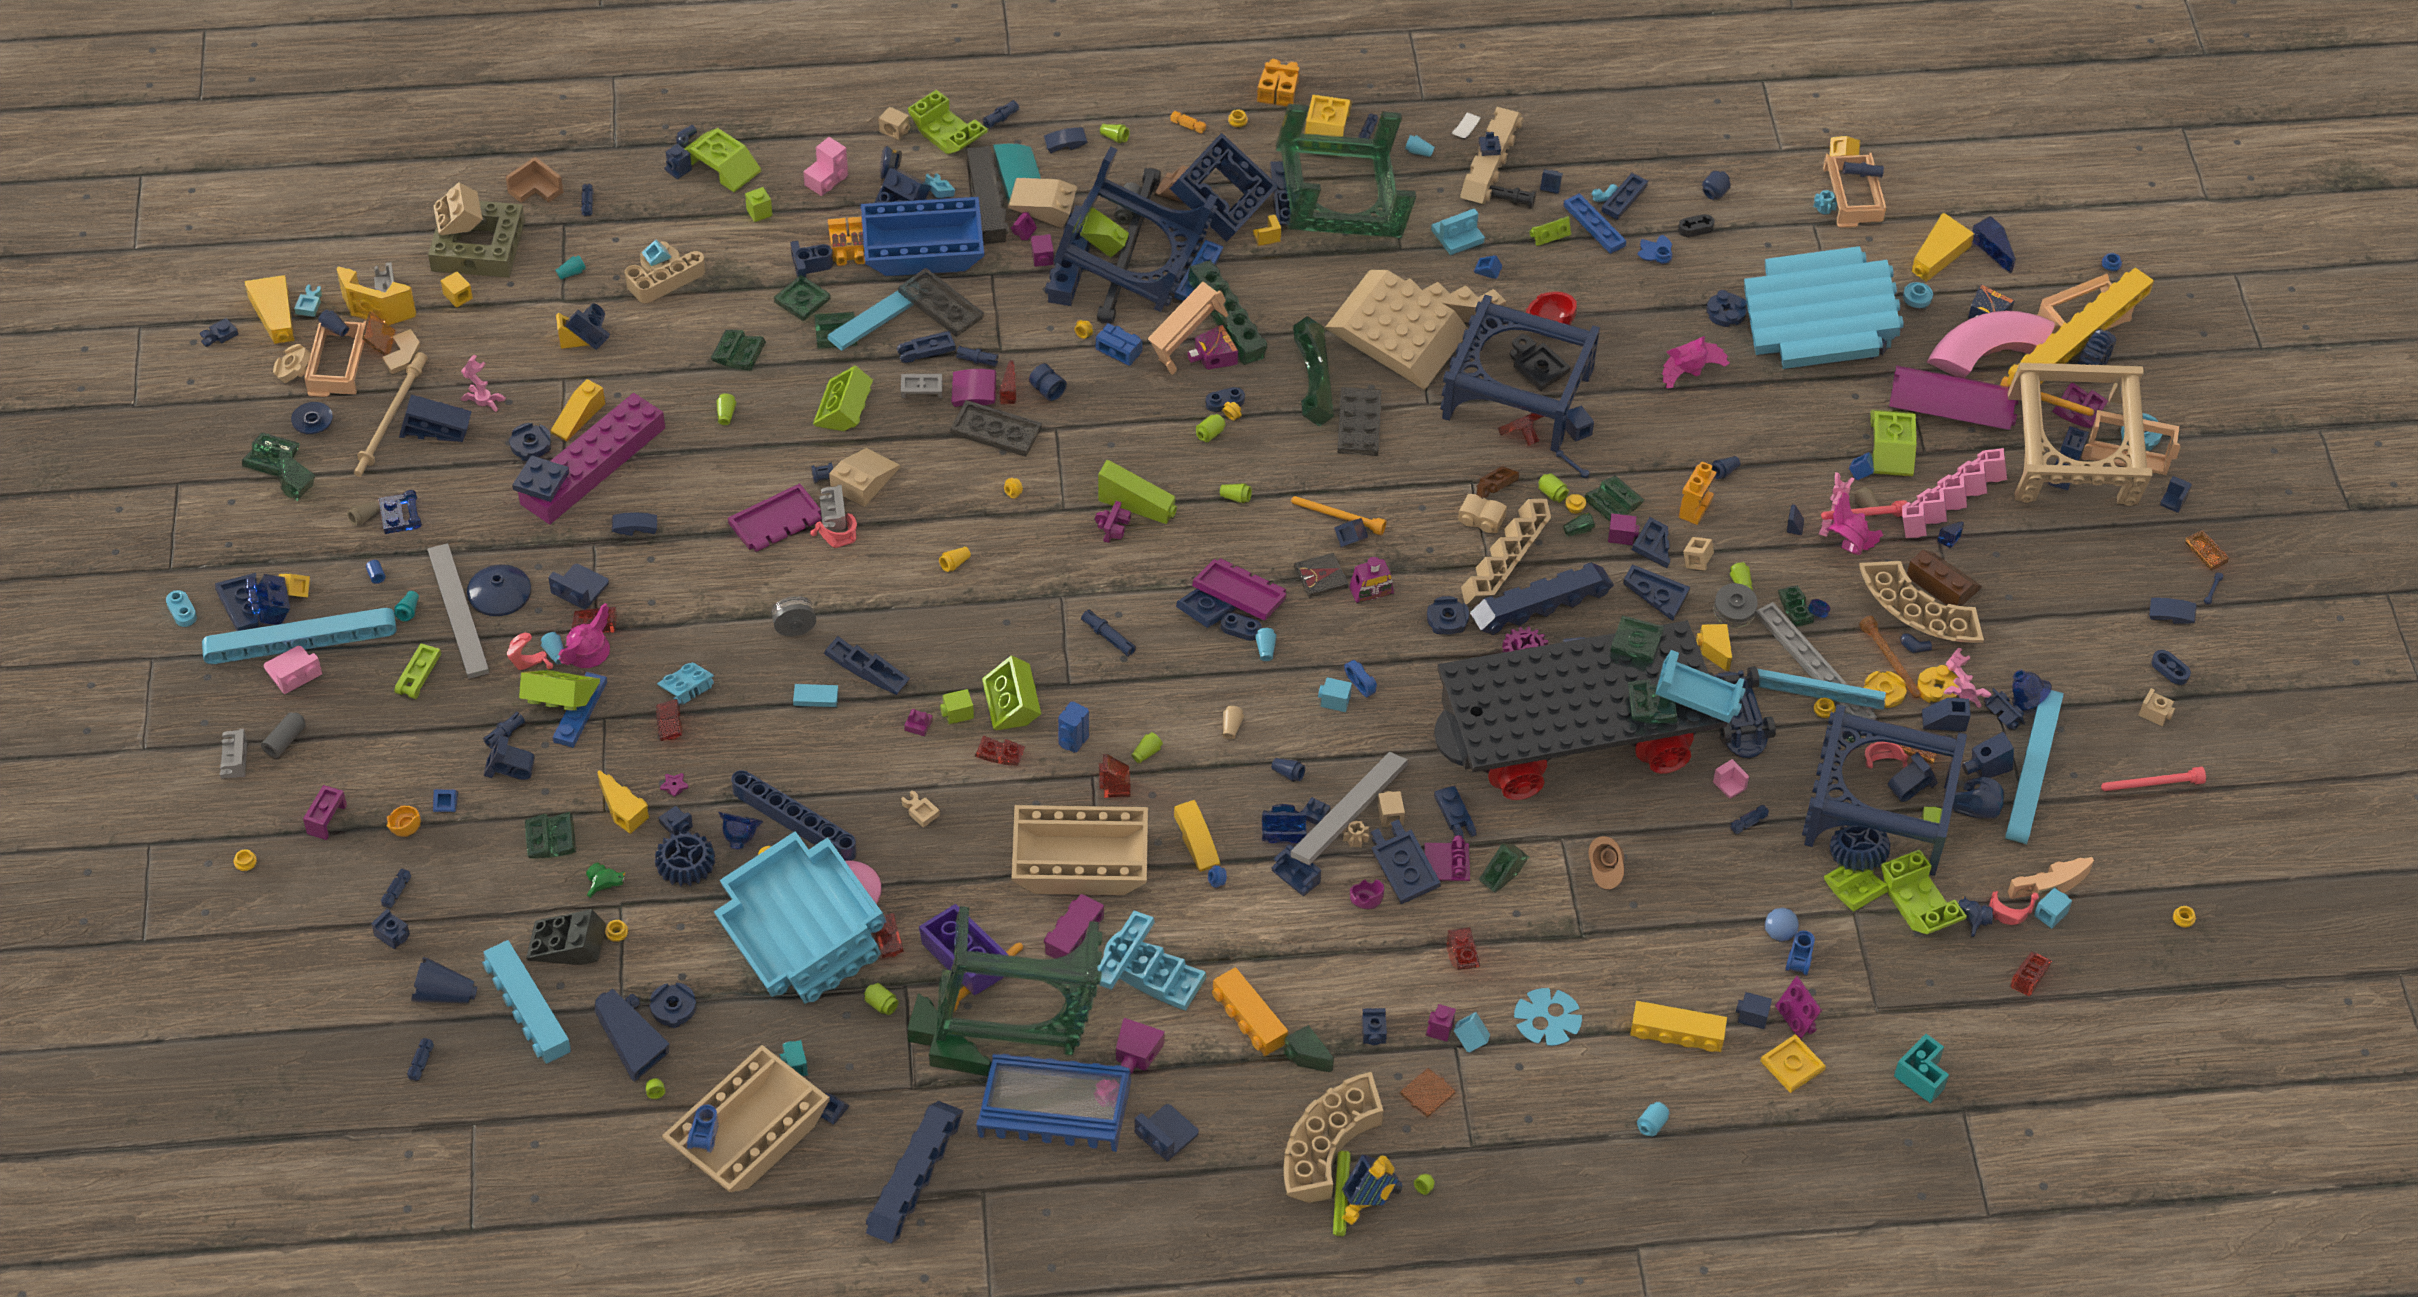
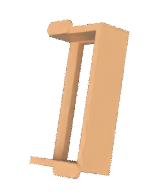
M1826 153L1823 170L1830 173L1839 208L1837 226L1846 228L1857 227L1858 223L1883 222L1886 205L1878 177L1867 176L1875 205L1848 206L1839 173L1840 170H1843L1844 162L1859 164L1866 162L1869 165H1875L1872 153H1869V155L1834 157Z
M2108 274L2042 299L2037 315L2055 322L2053 329L2055 334L2065 321L2053 307L2099 288L2101 292L2105 293L2112 284ZM2134 307L2108 329L2131 321Z
M1202 282L1148 338L1159 356L1158 360L1166 365L1171 374H1174L1177 368L1170 355L1214 309L1225 318L1228 316L1223 305L1226 300L1221 291L1216 292L1205 282Z
M368 320L363 323L344 322L349 327V331L345 336L355 338L345 377L316 375L326 336H340L323 328L319 322L304 377L309 396L328 397L330 393L356 395L357 390L354 380L365 339L372 337Z
M2097 410L2089 441L2084 446L2081 458L2083 460H2103L2119 449L2120 445L2095 441L2100 422L2124 427L2123 415ZM2143 419L2144 431L2171 436L2165 455L2146 451L2147 468H2152L2153 473L2167 475L2171 460L2177 458L2180 450V444L2177 443L2179 426ZM2127 451L2122 452V454L2127 455L2128 453ZM2114 460L2115 465L2127 467L2122 460Z

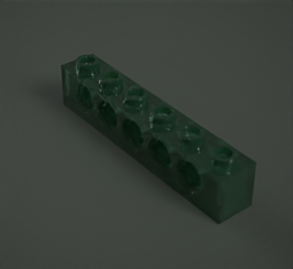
M1211 260L1190 266L1188 281L1194 290L1202 282H1205L1216 292L1221 291L1226 299L1223 305L1228 316L1225 318L1215 309L1210 315L1217 326L1223 325L1238 350V358L1242 364L1246 365L1264 359L1266 349L1268 348L1267 342L1259 334L1257 326L1249 319L1248 313L1240 305L1238 297L1230 290L1228 282L1222 278L1219 268Z

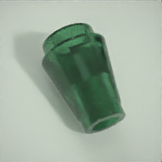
M1583 512L1563 525V530L1567 537L1591 532L1595 528L1594 519L1589 512L1586 514Z

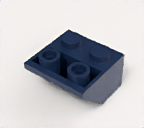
M890 167L874 203L926 200L931 185L901 169Z

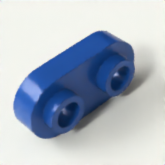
M1352 660L1344 665L1346 675L1365 697L1376 693L1377 683L1375 679L1365 672L1360 662Z

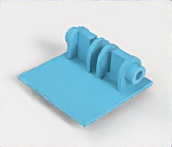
M692 662L685 664L677 672L665 676L657 685L675 695L676 697L673 699L677 705H684L691 698L694 699L696 697L695 693L700 695L712 688L714 684L712 677L714 675Z

